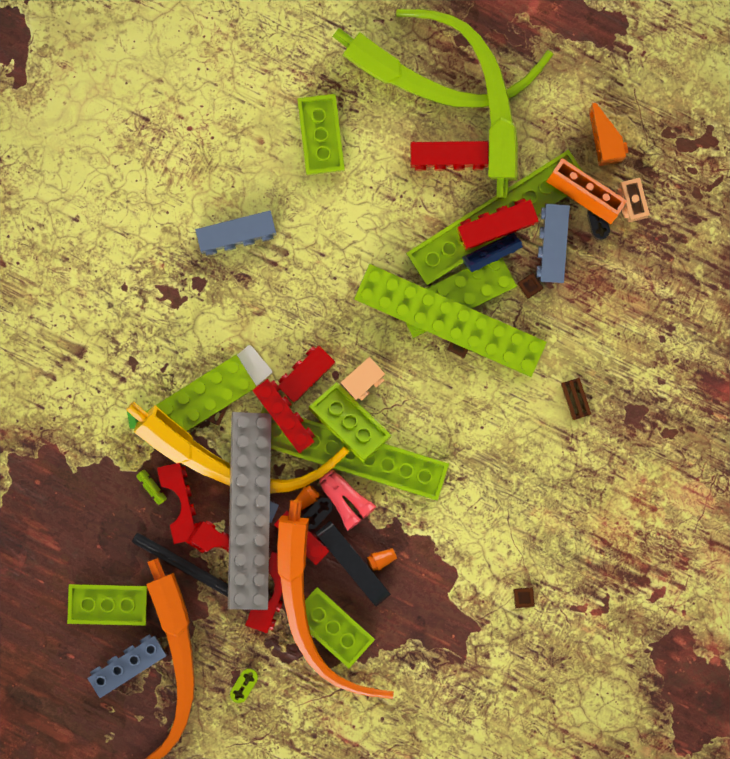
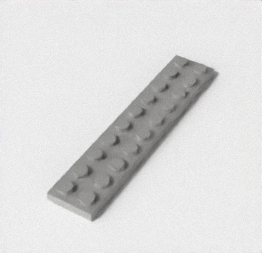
M232 412L228 609L268 610L271 415L268 413Z

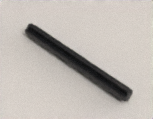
M140 533L134 536L132 542L135 545L228 597V584Z

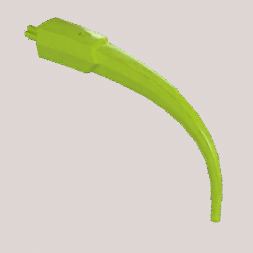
M397 9L396 17L432 19L449 25L460 32L472 46L482 67L489 100L491 126L489 128L488 177L491 180H497L496 198H508V182L518 180L517 131L513 124L510 102L502 71L496 57L482 37L469 24L453 15L424 9Z
M338 28L332 36L347 48L342 55L343 57L385 84H392L411 94L442 105L465 108L489 106L488 94L461 92L429 80L402 65L397 58L380 48L360 32L354 39L341 28ZM547 50L540 61L523 79L506 89L509 99L517 96L536 79L554 55L551 51Z

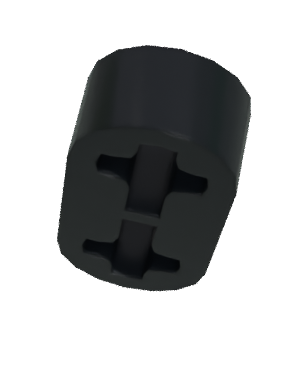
M588 210L587 217L593 237L597 240L606 239L610 233L608 222L600 217L597 221L596 216L591 215V211ZM598 223H600L602 229L606 230L603 236L599 233L596 234Z
M324 497L320 498L304 514L302 518L312 517L315 513L318 515L314 520L316 524L314 526L310 524L308 529H315L333 509L331 500ZM321 501H322L323 503H325V502L327 501V502L329 503V504H328L329 510H328V511L323 510V511L319 514V513L317 512V511L320 509V507H321V506L319 505V503H320Z

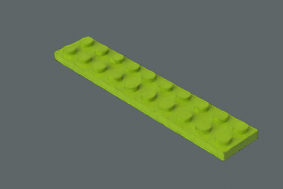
M569 149L508 188V198L500 199L496 198V196L408 251L406 255L426 286L463 264L462 257L496 241L493 240L465 251L457 231L458 226H461L460 222L471 219L472 222L479 219L478 216L483 213H496L497 208L505 205L508 208L515 205L514 202L524 198L526 201L531 199L538 216L541 214V207H545V203L557 204L566 198L567 195L546 181L562 158L582 171Z
M371 264L368 265L354 297V300L529 377H532L547 343L542 339Z
M263 406L261 413L269 414V412ZM271 416V449L323 465L345 446L324 424L302 418L304 420L301 423L305 429L309 427L316 437L313 438L315 443L299 454ZM384 443L364 463L349 450V453L333 469L438 501L449 463Z

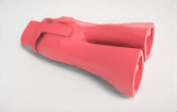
M330 470L319 478V484H321L323 491L339 512L347 531L354 528L362 520L346 503L343 496L351 502L363 519L376 509V506L371 501L356 492L335 470Z

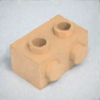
M636 178L621 182L617 189V194L627 200L622 208L624 219L627 218L629 223L648 218L650 214L641 179Z
M369 357L341 382V385L356 401L358 399L362 401L370 394L368 390L371 387L375 386L377 388L385 381L383 379L385 373Z

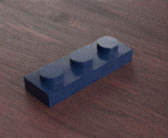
M512 233L462 257L467 268L474 272L510 253H514L522 248L523 245L515 233Z

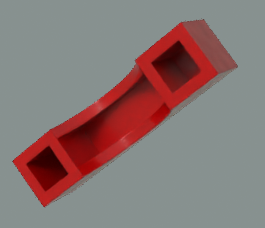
M181 463L158 467L157 471L161 487L174 491L181 502L180 514L170 524L174 544L186 542L198 524L194 522L193 518L196 515L195 506L190 504L189 497L192 496L191 488L185 482V478L188 477L186 467L182 466Z
M209 521L199 522L186 541L201 553L207 552L214 547L222 548L229 552V535L225 532L220 533L215 529L216 526Z
M273 551L269 559V574L274 581V593L268 601V610H250L245 626L264 633H268L269 630L273 631L276 619H273L275 612H280L283 601L280 600L282 584L281 577L278 574L277 553Z

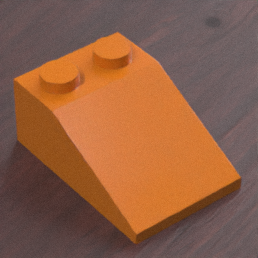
M592 103L589 108V115L599 166L622 163L626 154H628L627 143L623 142L622 136L598 104Z

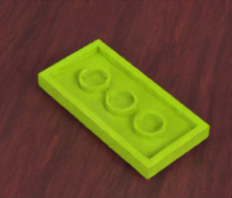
M336 94L297 98L306 175L345 171Z
M337 382L309 406V410L363 463L391 438V434Z
M69 584L67 624L146 626L147 586Z
M318 587L305 600L310 634L347 668H350L375 639Z

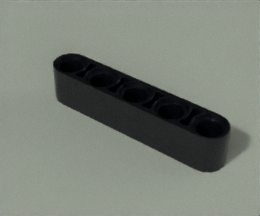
M331 521L316 532V535L376 607L391 595Z

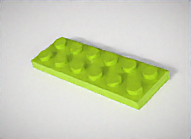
M500 258L498 261L492 262L474 272L466 268L426 289L474 309L516 288L517 285L503 258ZM405 322L413 339L427 332Z
M234 355L156 404V406L184 430L189 431L250 393L257 386L239 357Z

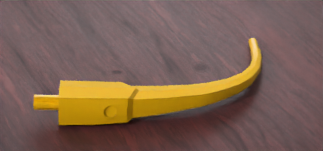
M135 402L129 405L126 410L138 420L134 429L138 436L175 463H182L207 477L230 486V463L194 441L191 434L174 422L156 405L148 412H145ZM344 446L320 468L302 477L288 480L270 479V493L290 492L311 484L333 469L349 453L348 448Z

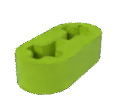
M245 669L233 686L230 697L235 703L244 702L255 686L258 674L254 669ZM252 672L254 681L250 680L246 686L243 684L246 680L244 674ZM241 686L245 688L242 692L244 698L236 699L234 691H239Z

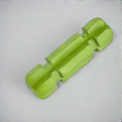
M142 470L136 475L137 479L143 482L142 485L150 496H154V501L158 505L166 501L167 497L163 492L160 493L161 489L152 478L148 477L150 475L147 471Z

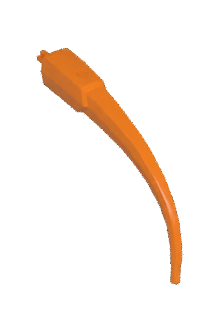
M290 500L289 516H281L279 518L277 565L278 574L281 577L283 600L288 622L296 645L307 663L323 679L336 687L369 697L393 699L394 691L360 686L338 676L319 655L310 634L304 597V569L306 566L309 519L300 517L302 501Z
M157 558L147 562L154 581L146 585L161 627L167 635L176 676L177 702L175 718L169 735L162 745L145 759H162L178 743L188 723L195 688L193 651L189 633L190 621L175 574L171 573L165 576L160 561Z

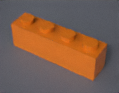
M563 158L546 181L609 224H612L627 200Z

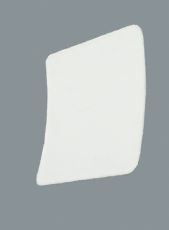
M248 345L237 354L256 386L272 374L271 368L251 345Z

